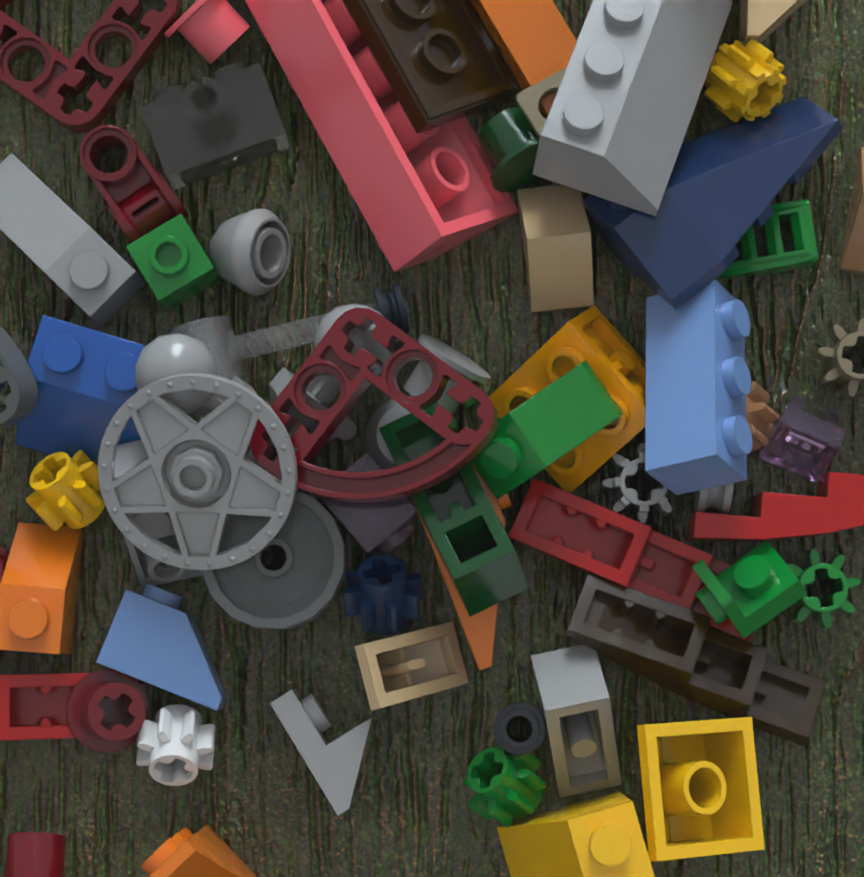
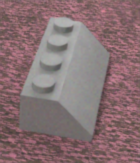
M593 0L540 134L533 175L656 216L733 4L732 0Z

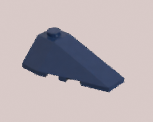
M802 96L770 110L771 114L765 118L761 116L755 117L754 121L744 119L683 143L656 216L594 195L589 196L583 203L611 254L676 309L729 268L739 255L735 246L752 224L762 227L774 213L770 202L785 184L798 182L842 130L839 119Z

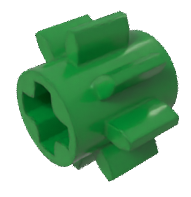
M816 548L809 549L805 553L806 567L800 568L790 563L787 565L800 580L804 588L805 584L815 581L814 571H816L819 580L830 581L831 593H826L822 596V606L818 597H807V595L795 602L794 604L797 606V609L793 613L792 621L800 623L808 617L809 613H816L817 623L820 628H831L832 617L830 611L837 609L842 613L849 614L856 610L846 598L848 588L856 587L861 582L858 578L846 579L844 573L840 570L845 561L844 555H836L828 563H821L820 555Z
M499 744L497 748L492 747L482 750L471 761L467 770V778L463 781L464 785L476 793L468 804L469 808L486 820L494 818L505 827H510L513 819H521L530 814L532 815L541 802L543 789L547 787V783L534 774L542 761L532 753L523 755L509 753L501 748Z

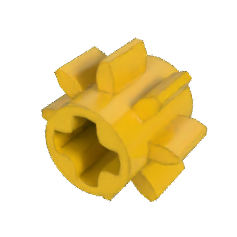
M79 450L72 458L65 452L52 453L42 459L30 475L29 483L35 492L26 498V502L53 531H57L63 523L71 529L83 528L95 521L105 507L99 486L98 466L82 450Z

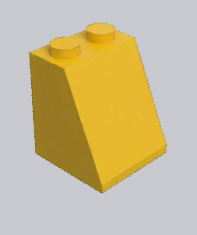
M620 791L513 821L510 827L496 826L511 877H655L633 801Z

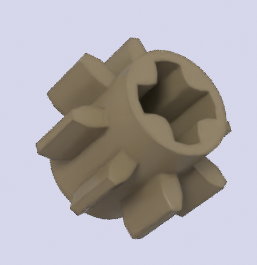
M864 318L856 322L852 333L848 335L838 324L832 326L828 330V334L835 345L832 348H819L813 354V357L818 360L826 361L828 373L822 376L819 381L820 384H829L834 380L843 386V398L846 400L854 397L859 384L863 383L864 385V367L857 372H852V361L842 358V354L856 346L858 347V357L864 360Z

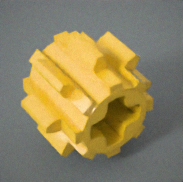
M751 39L747 45L739 40H735L731 45L724 43L718 47V52L713 57L704 85L708 87L704 95L716 104L715 107L734 122H738L741 117L748 121H754L755 117L759 116L765 118L771 114L770 110L776 103H780L784 96L782 90L783 86L787 84L786 77L781 74L784 70V65L773 58V52L755 39Z

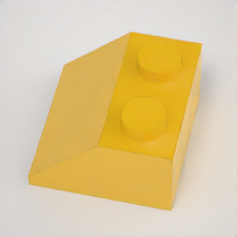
M752 717L637 725L650 862L765 850Z

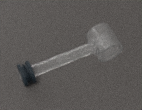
M392 284V291H388L385 286V293L381 292L380 287L373 289L375 302L362 305L380 312L384 318L396 327L402 328L403 332H410L408 317L412 312L409 300L402 296L399 284ZM328 313L239 335L234 334L229 316H215L178 325L170 329L168 334L181 333L200 340L213 353L217 365V376L231 380L236 375L241 380H245L241 360L313 343L314 333L321 319Z

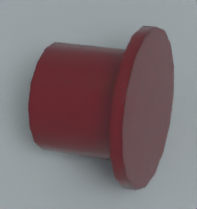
M100 669L86 674L74 685L67 699L66 719L71 733L82 745L97 752H117L130 747L137 740L138 731L144 720H149L150 703L145 689L134 677L114 669Z
M17 832L9 834L5 877H64L67 838L60 834L45 832Z

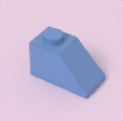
M149 583L146 584L142 594L126 589L96 663L216 711L223 709L228 696L194 615L178 609L183 597Z

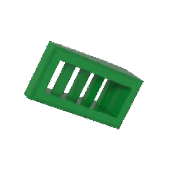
M809 199L771 204L774 213L763 225L768 256H757L753 227L757 225L752 224L739 240L742 260L733 262L715 280L721 281L811 268L818 261V251ZM790 222L794 251L784 253L779 223Z

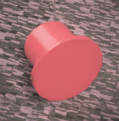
M197 0L164 35L169 39L174 33L179 31L211 65L250 25L227 0Z

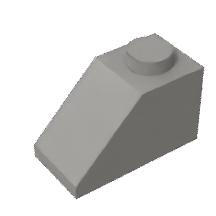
M583 644L531 655L537 698L541 715L545 721V736L559 798L622 785L610 697L596 650Z

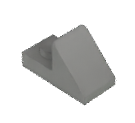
M292 689L272 701L270 705L337 816L347 811L352 804L373 716L329 743L323 731L332 727L315 696L311 693L302 699L297 689Z

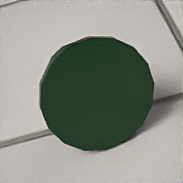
M519 107L506 109L491 118L480 130L478 139L495 166L490 177L493 188L501 193L513 192L538 181L541 177L533 175V169L540 138Z

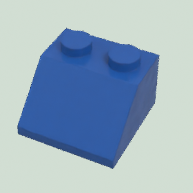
M42 315L28 359V364L37 382L39 391L38 401L33 412L18 422L15 444L49 455L55 452H65L71 458L79 450H82L98 466L99 450L106 428L118 409L138 392L135 384V364L146 345ZM132 417L129 419L117 445L141 440Z

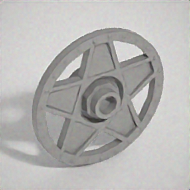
M185 373L159 379L140 389L118 409L111 419L101 441L98 456V480L101 495L109 515L118 529L134 546L148 556L181 569H222L243 562L257 554L282 528L291 511L297 489L298 474L295 451L290 436L278 415L261 397L250 389L227 378L211 374ZM194 389L221 394L229 398L199 422H196L163 394ZM132 417L148 458L115 478L114 469L117 444L129 419ZM258 420L266 428L277 449L282 481L245 457ZM169 512L180 550L174 549L151 537L131 517L130 513ZM228 514L271 517L269 522L250 540L227 551L219 552Z

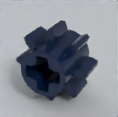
M376 555L365 559L359 565L357 571L349 570L347 572L348 588L343 591L345 615L351 617L360 615L363 631H369L377 635L394 634L406 626L408 619H419V601L423 599L422 576L420 573L406 575L404 560L390 555Z

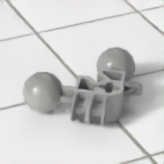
M357 303L335 307L321 319L314 333V349L334 322L345 311L354 308H369L380 315L382 314L368 306ZM372 324L366 331L355 327L348 335L354 342V347L350 354L354 355L359 349L363 348L377 357L384 364L374 371V374L379 376L388 358L393 353H390L373 338L372 332L376 327ZM181 333L162 335L155 338L142 349L135 364V384L139 391L152 382L178 374L203 373L217 376V365L213 353L200 340ZM284 367L269 383L271 405L294 376L293 373ZM323 374L315 377L306 389V399L310 407L315 410L331 408L330 402L340 391L338 380L332 375ZM236 375L231 379L232 381L243 385L244 387L250 389L256 394V392L250 385H248L246 382L241 380ZM194 389L163 394L186 414L196 412L201 415L197 422L229 398L221 394ZM294 405L287 412L288 415L298 420L290 433H288L290 439H292V436L301 424L309 428L312 433L319 425V423L301 414ZM349 416L344 418L328 441L337 438L347 441L355 436L357 428ZM249 445L245 457L253 463H255L256 465H258L259 467H261L258 464V462L253 458V454ZM293 445L294 451H295V453H296V451H297L298 448H296V447ZM276 447L274 454L271 456L273 461L278 456Z

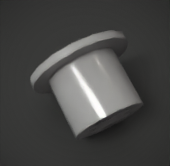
M421 334L418 338L419 344L471 383L475 380L487 384L490 380V375L483 368L451 346L425 334ZM419 361L403 386L405 391L411 396H418L429 389L433 375L431 367L427 363ZM448 380L438 403L453 415L459 404L446 393L449 389L456 386V383Z

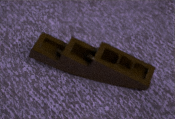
M587 575L566 633L568 636L596 650V652L622 667L682 697L730 718L752 717L754 728L804 746L811 731L825 680L766 660L769 649L708 628L711 617L594 575Z

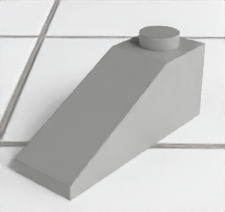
M11 153L0 163V230L102 328L145 285V282L111 246L17 157Z

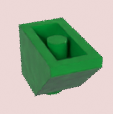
M585 360L498 419V428L493 438L471 462L495 497L499 499L551 465L623 413Z

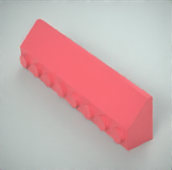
M245 0L258 23L261 33L266 38L286 74L290 86L297 94L313 123L319 139L325 145L347 185L350 195L358 205L377 240L379 248L385 254L394 272L435 259L519 212L509 192L501 193L493 188L490 177L495 167L480 144L466 116L421 133H416L343 0Z

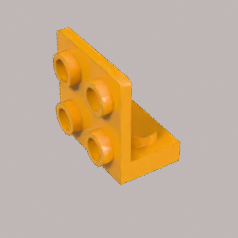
M595 305L569 320L489 396L490 400L495 404L498 417L501 418L586 360L623 414L545 468L562 490L569 493L573 492L645 428L646 362Z

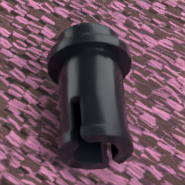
M522 702L509 704L495 718V739L501 748L509 753L517 755L531 753L544 740L546 731L544 718L539 710L530 704ZM515 716L526 717L532 724L531 736L526 739H517L512 734L510 735L508 731L510 720Z

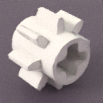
M181 704L162 707L155 714L154 722L144 720L138 731L136 764L138 766L149 765L150 776L161 784L169 786L186 785L197 777L198 768L202 770H211L213 768L216 727L214 724L202 725L203 719L201 714L192 707Z

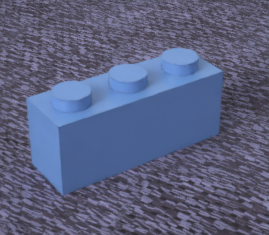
M715 279L676 309L659 294L646 298L645 471L676 495L747 480V454L751 452L753 443L751 430L746 421V395L751 391V375L745 362V337L750 333V318L744 303L734 298Z

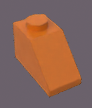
M18 523L0 583V650L72 654L84 528L71 529L68 526H61L57 531H53L47 524Z

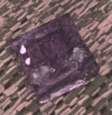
M796 396L789 404H786L779 416V420L775 422L768 439L769 444L767 447L763 446L759 458L818 483L839 451L846 429L839 427V416L830 409L823 419L802 411L805 399Z

